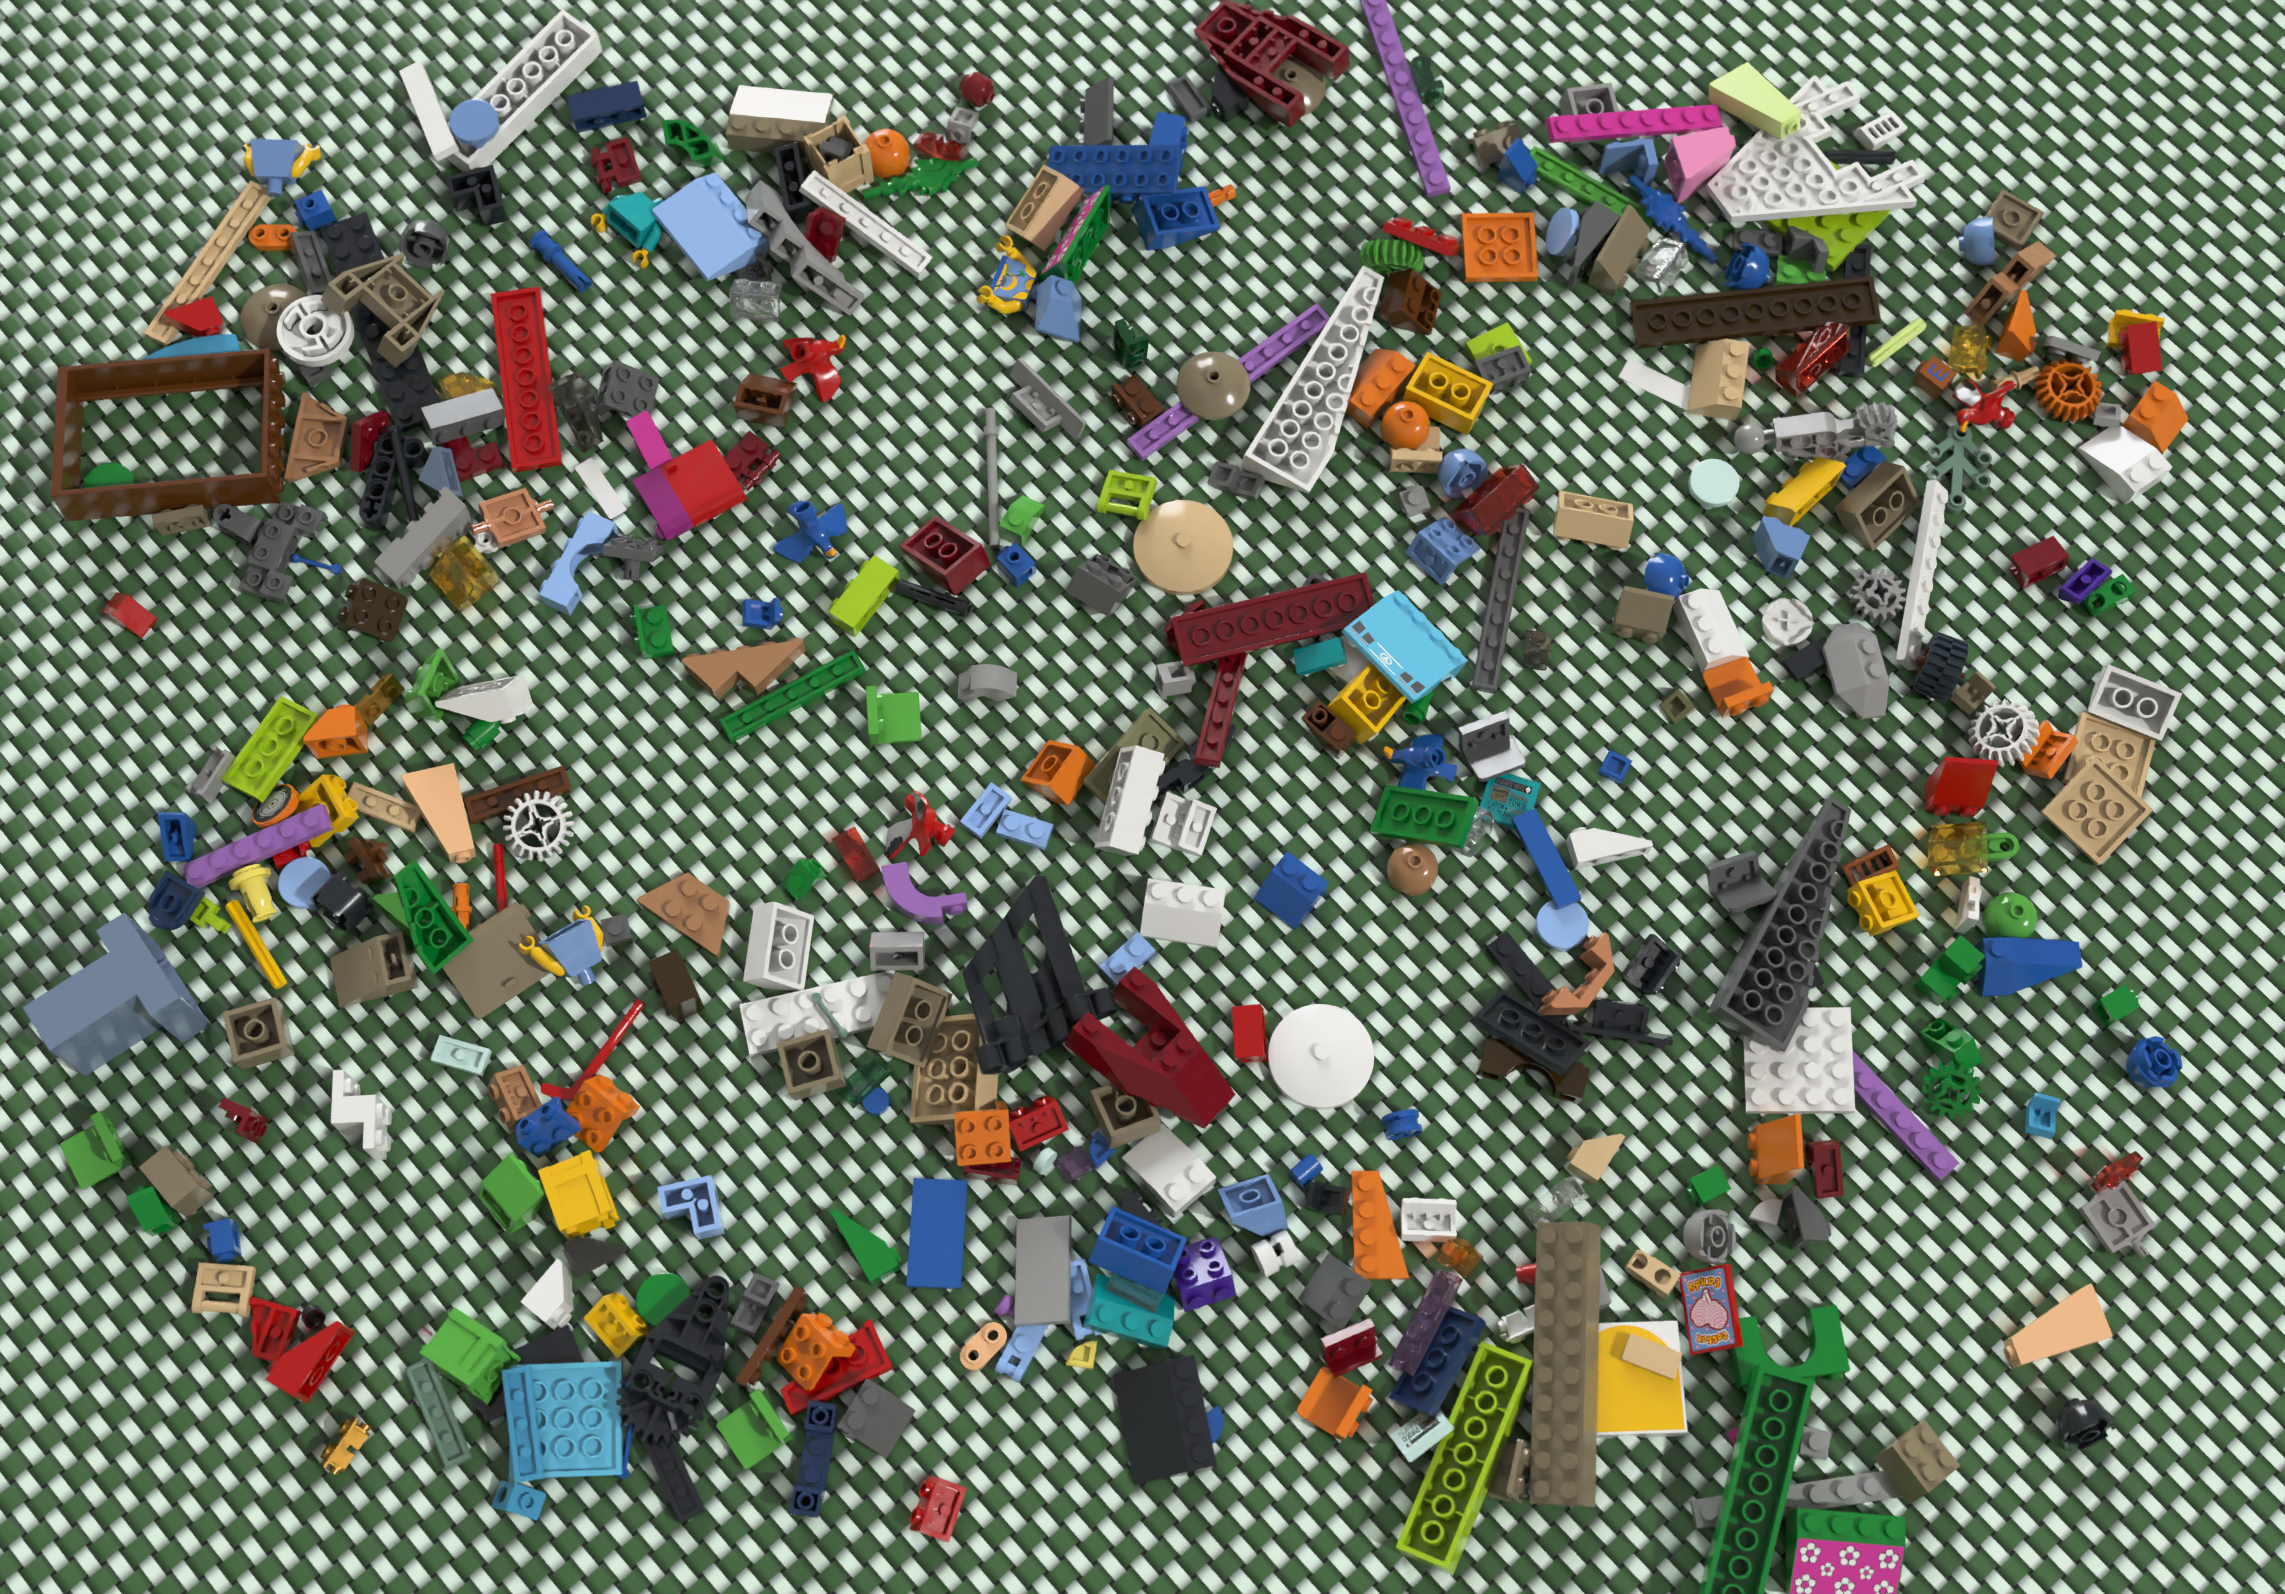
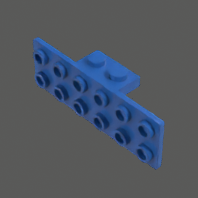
M1179 145L1050 146L1048 167L1065 175L1083 188L1082 194L1092 195L1104 185H1109L1110 204L1112 201L1133 204V201H1137L1140 194L1176 193L1182 148Z

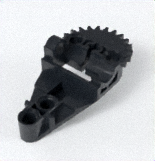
M716 1275L708 1278L648 1333L627 1377L620 1380L624 1388H618L616 1394L624 1398L617 1400L616 1405L624 1406L625 1408L618 1414L619 1416H629L624 1425L625 1427L632 1424L635 1425L632 1431L633 1435L643 1431V1441L649 1435H652L653 1444L656 1445L659 1437H662L664 1444L668 1445L670 1436H672L675 1442L678 1443L681 1440L680 1433L688 1438L691 1435L689 1428L697 1430L699 1425L696 1423V1420L703 1421L705 1417L702 1412L706 1408L724 1369L729 1283L722 1276ZM709 1288L718 1290L720 1295L715 1296L711 1294ZM698 1312H705L709 1319H702ZM654 1353L704 1375L700 1386L677 1376L666 1399H663V1391L672 1373L650 1363ZM633 1381H642L645 1385V1388H637L634 1385ZM684 1404H691L695 1408V1412H688Z

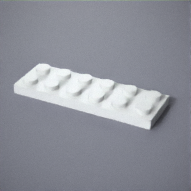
M895 970L739 1004L750 1057L778 1051L777 1043L829 1029L834 1038L839 1037L837 1029L818 1004H814L811 1001L813 993L821 995V1001L840 1026L847 1029L848 1035L874 1029Z

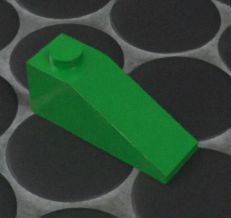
M836 1209L830 1211L871 1286L900 1270L897 1262L901 1261V1258L894 1246L889 1248L885 1241Z

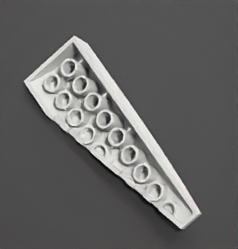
M1363 265L1246 451L1241 464L1242 468L1253 474L1262 475L1267 481L1309 494L1333 455L1383 284V276Z

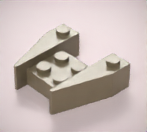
M403 254L344 271L327 284L321 299L339 317L361 301L388 325L391 330L383 336L377 352L395 368L414 352L444 294V291L441 290L432 296L400 267L405 257Z

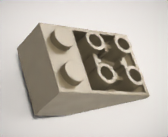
M402 930L376 936L330 957L340 1008L419 988L409 939Z

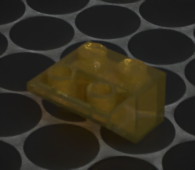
M465 535L444 550L429 575L460 613L501 583L496 571Z

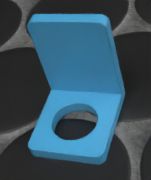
M501 1480L491 1507L532 1520H538L546 1493L514 1482ZM507 1489L506 1497L501 1502L502 1493Z

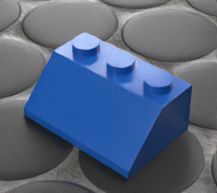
M1112 1206L1088 1262L1118 1274L1125 1279L1146 1286L1151 1290L1165 1294L1187 1238Z

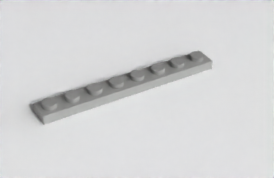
M1884 1471L1793 1484L1789 1486L1782 1516L1786 1515L1787 1510L1795 1508L1823 1510L1901 1498L1903 1495ZM1722 1496L1690 1501L1695 1529L1715 1526Z

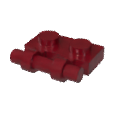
M628 137L605 143L607 152L600 153L599 148L590 150V161L592 167L597 172L596 180L604 193L612 191L611 183L616 180L619 188L642 182ZM611 163L613 170L606 171L605 165Z
M750 430L723 457L737 481L742 477L745 478L741 486L746 491H749L753 485L757 486L762 481L761 477L768 470H772L776 466V461L781 457V454L775 449L769 455H765L769 449L768 444ZM757 461L760 463L754 471L749 470Z

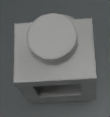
M1181 661L1156 665L1154 682L1161 700H1166L1167 696L1191 692L1192 685L1195 684L1194 671L1192 669L1189 670V667H1182Z

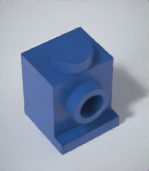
M228 1218L203 1224V1229L210 1233V1237H207L208 1250L216 1257L217 1263L230 1262L234 1260V1256L242 1255L237 1222Z

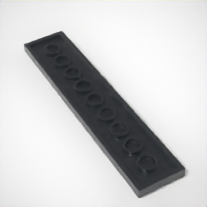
M366 212L320 228L338 276L344 271L385 259ZM360 301L351 308L395 426H401V433L422 426L421 408L440 403V399L420 348L417 344L412 355L395 368L377 352L383 336L391 328Z

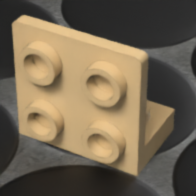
M1430 426L1427 441L1415 451L1408 448L1394 450L1392 445H1390V472L1437 473L1438 467L1442 463L1439 427Z

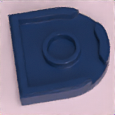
M166 870L149 898V920L154 926L162 930L171 931L178 929L190 919L206 893Z

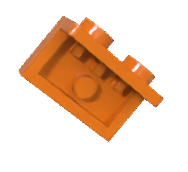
M2043 721L2039 728H2037L2040 732V737L2035 738L2038 742L2037 746L2030 747L2032 755L2024 753V762L2019 760V758L2017 759L2026 774L2051 780L2077 745L2078 740L2075 735L2054 731L2048 721Z

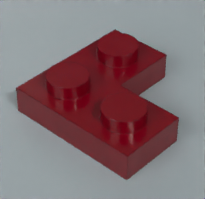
M380 410L353 423L350 470L361 472L371 467L374 457V442L385 435L386 428L390 427L388 412Z
M467 436L442 443L444 448L451 449L459 482L505 467L496 442L475 449L471 448Z

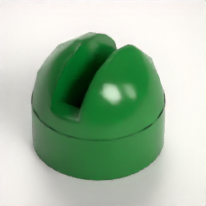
M1758 348L1753 355L1755 367L1767 369L1773 364V354L1768 348ZM1761 355H1765V361H1760Z

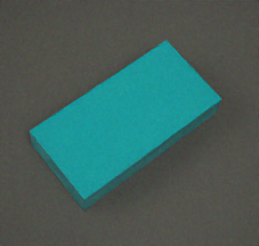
M1340 637L1293 650L1296 673L1299 676L1347 663L1344 640Z

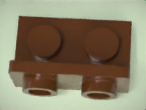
M1135 374L1120 385L1116 382L1111 385L1112 401L1117 407L1121 406L1126 411L1128 420L1133 425L1137 424L1140 429L1165 413L1162 405Z

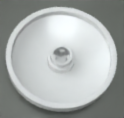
M1308 1005L1291 1012L1276 1027L1268 1048V1066L1272 1079L1278 1089L1294 1103L1316 1110L1334 1109L1356 1098L1368 1083L1374 1065L1373 1044L1363 1024L1349 1012L1332 1005Z

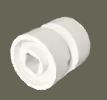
M1286 1230L1272 1235L1269 1242L1264 1239L1250 1246L1254 1259L1264 1277L1278 1272L1280 1266L1287 1268L1300 1262L1296 1247ZM1278 1249L1281 1255L1277 1257L1274 1250Z

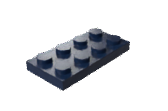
M1441 1303L1389 1398L1394 1403L1434 1419L1486 1322L1481 1317Z

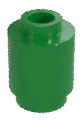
M477 719L465 729L466 733L461 737L476 752L479 748L483 749L501 733L498 729L501 725L498 721L488 722Z

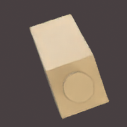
M1616 1134L1585 1140L1580 1147L1574 1145L1566 1158L1570 1160L1567 1169L1594 1186L1625 1136Z

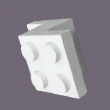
M333 1070L331 1124L343 1135L363 1134V1149L375 1160H386L387 1151L391 1149V1138L387 1135V1125H391L392 1122L391 1109H388V1106L376 1095H360V1085L345 1070Z

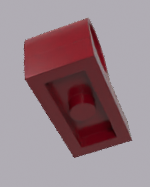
M1834 1139L1806 1143L1805 1154L1808 1166L1813 1172L1814 1196L1817 1199L1844 1196L1840 1143Z

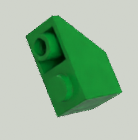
M1941 1018L1936 1019L1919 1032L1923 1040L1946 1067L1949 1066L1950 1060H1953L1956 1067L1963 1062L1965 1064L1964 1070L1967 1071L1982 1062L1974 1037Z
M145 1185L138 1187L134 1190L133 1194L126 1196L144 1232L152 1237L179 1226L173 1208L154 1186Z

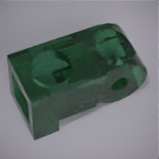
M1423 55L1414 57L1411 60L1410 71L1421 103L1426 104L1443 99L1444 84L1442 79L1435 81L1431 72L1430 59Z

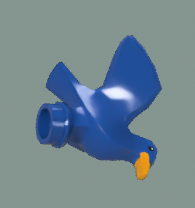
M800 500L792 504L786 511L797 520L800 528L796 534L778 542L773 547V550L788 560L800 563L809 555L814 546H818L827 559L834 558L837 552L830 543L829 537L839 536L847 532V520L842 504L833 506L820 518L815 516L817 509L813 506L812 502Z
M1429 734L1413 738L1410 747L1402 750H1394L1389 747L1384 748L1383 752L1388 762L1402 764L1405 767L1398 782L1399 787L1426 790V779L1429 776H1438L1450 783L1453 782L1457 765L1445 763L1446 755L1443 749L1440 748L1445 740L1444 734Z

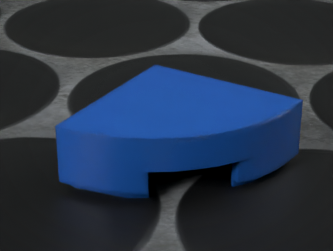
M1096 1131L1090 1143V1158L1098 1170L1116 1152V1148L1110 1150L1105 1137Z
M1218 1405L1206 1413L1212 1444L1217 1441L1223 1429V1415Z

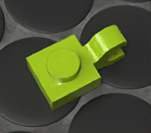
M205 895L190 917V920L199 927L205 929L210 924L214 929L224 934L232 926L216 915L221 908Z

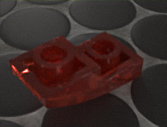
M931 131L920 134L913 143L914 148L920 152L944 160L961 161L968 153L967 143H958L956 140L944 143L943 134H935Z

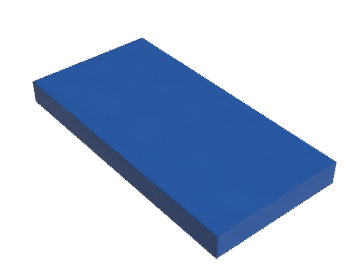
M913 1179L907 1287L961 1290L967 1180Z

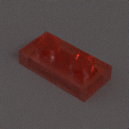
M855 826L832 838L835 847L857 884L880 873L879 866Z
M2134 1151L2103 1168L2091 1186L2098 1193L2107 1188L2110 1190L2116 1188L2123 1179L2128 1181L2139 1172L2137 1167L2143 1160V1157L2137 1151Z

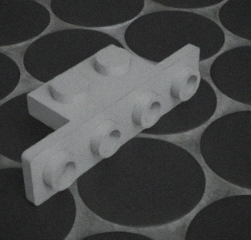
M1022 358L1017 359L1010 376L1022 389L1012 393L1010 401L1042 433L1060 425L1075 440L1080 438L1086 426V421Z

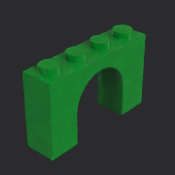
M1837 1305L1811 1308L1804 1312L1810 1350L1804 1363L1797 1367L1781 1366L1767 1356L1762 1346L1756 1316L1739 1318L1743 1347L1729 1349L1737 1389L1745 1388L1746 1392H1748L1754 1366L1767 1367L1815 1381L1814 1383H1816L1815 1378L1826 1377L1827 1382L1843 1379L1842 1375L1850 1371Z

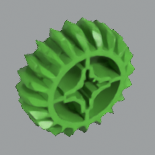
M1371 240L1363 243L1359 252L1361 267L1364 265L1380 274L1390 275V273L1411 268L1418 273L1423 269V264L1425 263L1424 248L1404 240Z

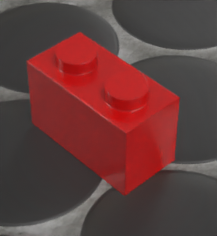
M2157 321L2120 327L2121 332L2118 333V343L2120 347H2123L2124 356L2121 357V367L2126 372V376L2161 371L2162 362Z

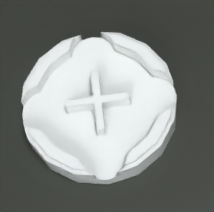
M1779 598L1771 602L1765 609L1761 623L1763 631L1769 640L1780 646L1792 647L1801 644L1810 635L1813 627V618L1808 607L1799 600Z

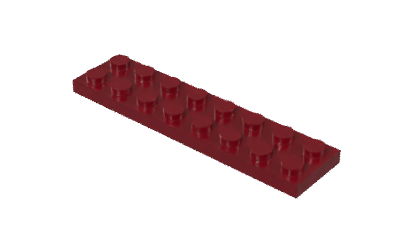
M1366 572L1171 617L1170 622L1182 667H1189L1342 631L1375 604Z

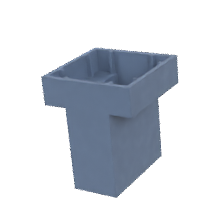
M125 912L96 930L109 950L107 954L23 1007L49 1051L85 1077L161 1027L167 1029L184 1043L210 1026V1023L158 942Z

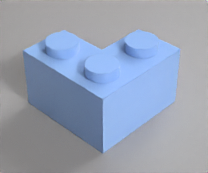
M711 1175L658 1187L662 1214L667 1220L691 1214L694 1234L698 1240L725 1234L716 1183Z

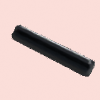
M1827 149L1824 152L1825 157L1834 164H1853L1858 162L1859 164L1892 165L1895 161V151Z

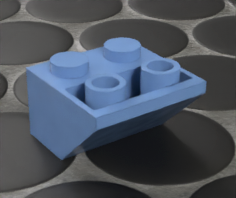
M1763 516L1752 537V542L1765 571L1789 580L1804 552L1810 535L1800 528H1792L1783 524L1777 518Z

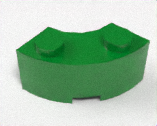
M670 119L661 121L665 144L676 151H688L692 161L700 167L704 168L725 162L717 143L696 126L682 120Z

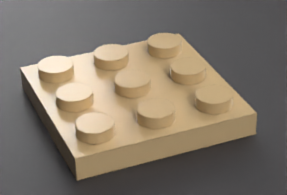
M2082 711L2079 715L2074 734L2078 743L2068 756L2062 783L2067 784L2092 757L2096 756L2141 798L2156 739Z
M2094 756L2040 813L2098 866L2153 809Z

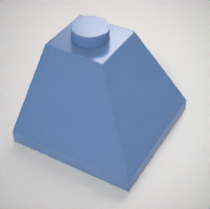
M1051 275L1037 286L1035 330L1079 343L1082 298L1073 281Z
M1269 1174L1218 1189L1220 1198L1232 1223L1261 1236L1276 1234L1279 1231L1288 1229L1283 1202Z

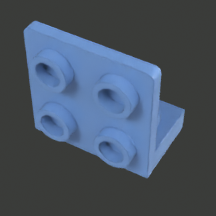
M1636 139L1624 143L1612 142L1606 145L1598 168L1599 174L1634 170V174L1647 187H1651L1658 167L1653 139Z
M1444 516L1419 531L1405 553L1440 585H1443L1448 581L1456 567L1478 553L1480 547L1471 537L1463 533L1453 521Z

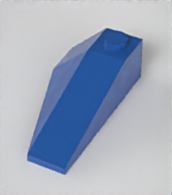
M1998 937L1982 938L1974 946L1985 955L1979 962L1983 967L1978 971L1981 997L2009 996L2022 989L2030 988L2038 983L2051 978L2054 979L2083 967L2079 942Z

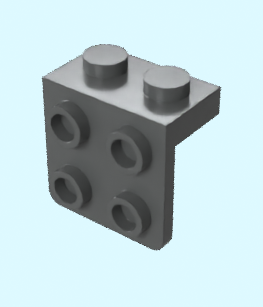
M1506 711L1490 715L1473 723H1467L1458 728L1459 749L1480 782H1485L1525 767V758L1510 736V719Z
M1754 850L1705 866L1710 894L1730 913H1741L1753 906L1765 905L1777 896V891L1761 877L1758 855Z

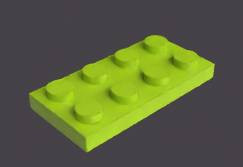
M280 696L221 780L225 784L263 803L305 745L303 736L321 717L317 713Z

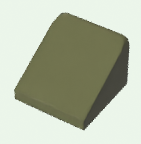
M1677 689L1659 704L1674 724H1677L1698 709L1683 689Z

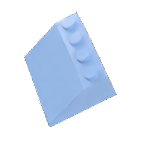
M716 172L695 179L651 211L653 216L706 281L763 261L766 258L769 249L768 236L748 223L746 208Z

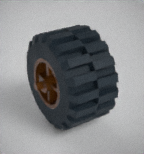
M1940 632L1933 635L1922 657L1917 655L1915 659L1919 661V665L1913 681V691L1942 702L1948 699L1959 678H1965L1966 673H1963L1962 670L1968 655V643Z

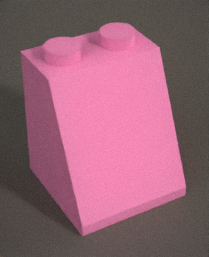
M1727 126L1672 137L1664 160V166L1677 203H1682L1706 186L1731 160V154L1733 149H1735L1736 143L1734 136L1730 135Z

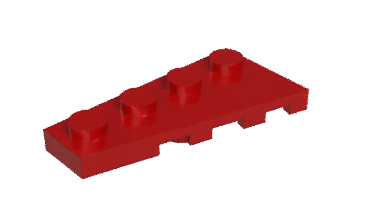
M871 1318L863 1324L862 1328L848 1336L849 1342L856 1348L851 1357H832L812 1390H805L795 1379L780 1390L792 1417L807 1411L809 1401L824 1403L863 1384L866 1379L872 1380L893 1370Z

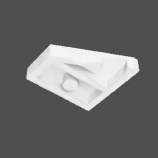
M1969 876L1962 884L1954 932L1965 934L1979 920V901L1982 894L1979 878Z

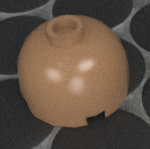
M1407 843L1399 846L1392 852L1387 862L1386 875L1389 884L1399 893L1403 892L1409 894V896L1426 893L1433 887L1438 876V862L1434 853L1420 843Z

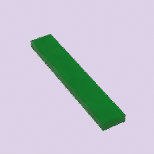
M853 649L719 719V723L729 741L733 743L865 674L866 669Z

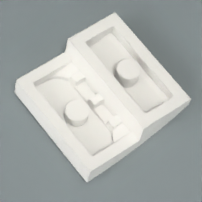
M1166 792L1163 796L1149 841L1181 852L1201 856L1217 808L1195 799L1189 801Z

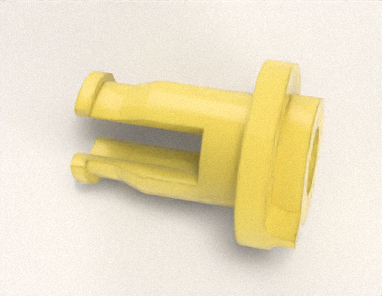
M260 864L250 865L235 871L232 874L233 879L228 882L231 890H240L245 904L253 916V923L274 917L273 914L278 913L272 905V897L265 881L272 874L269 868L261 867Z

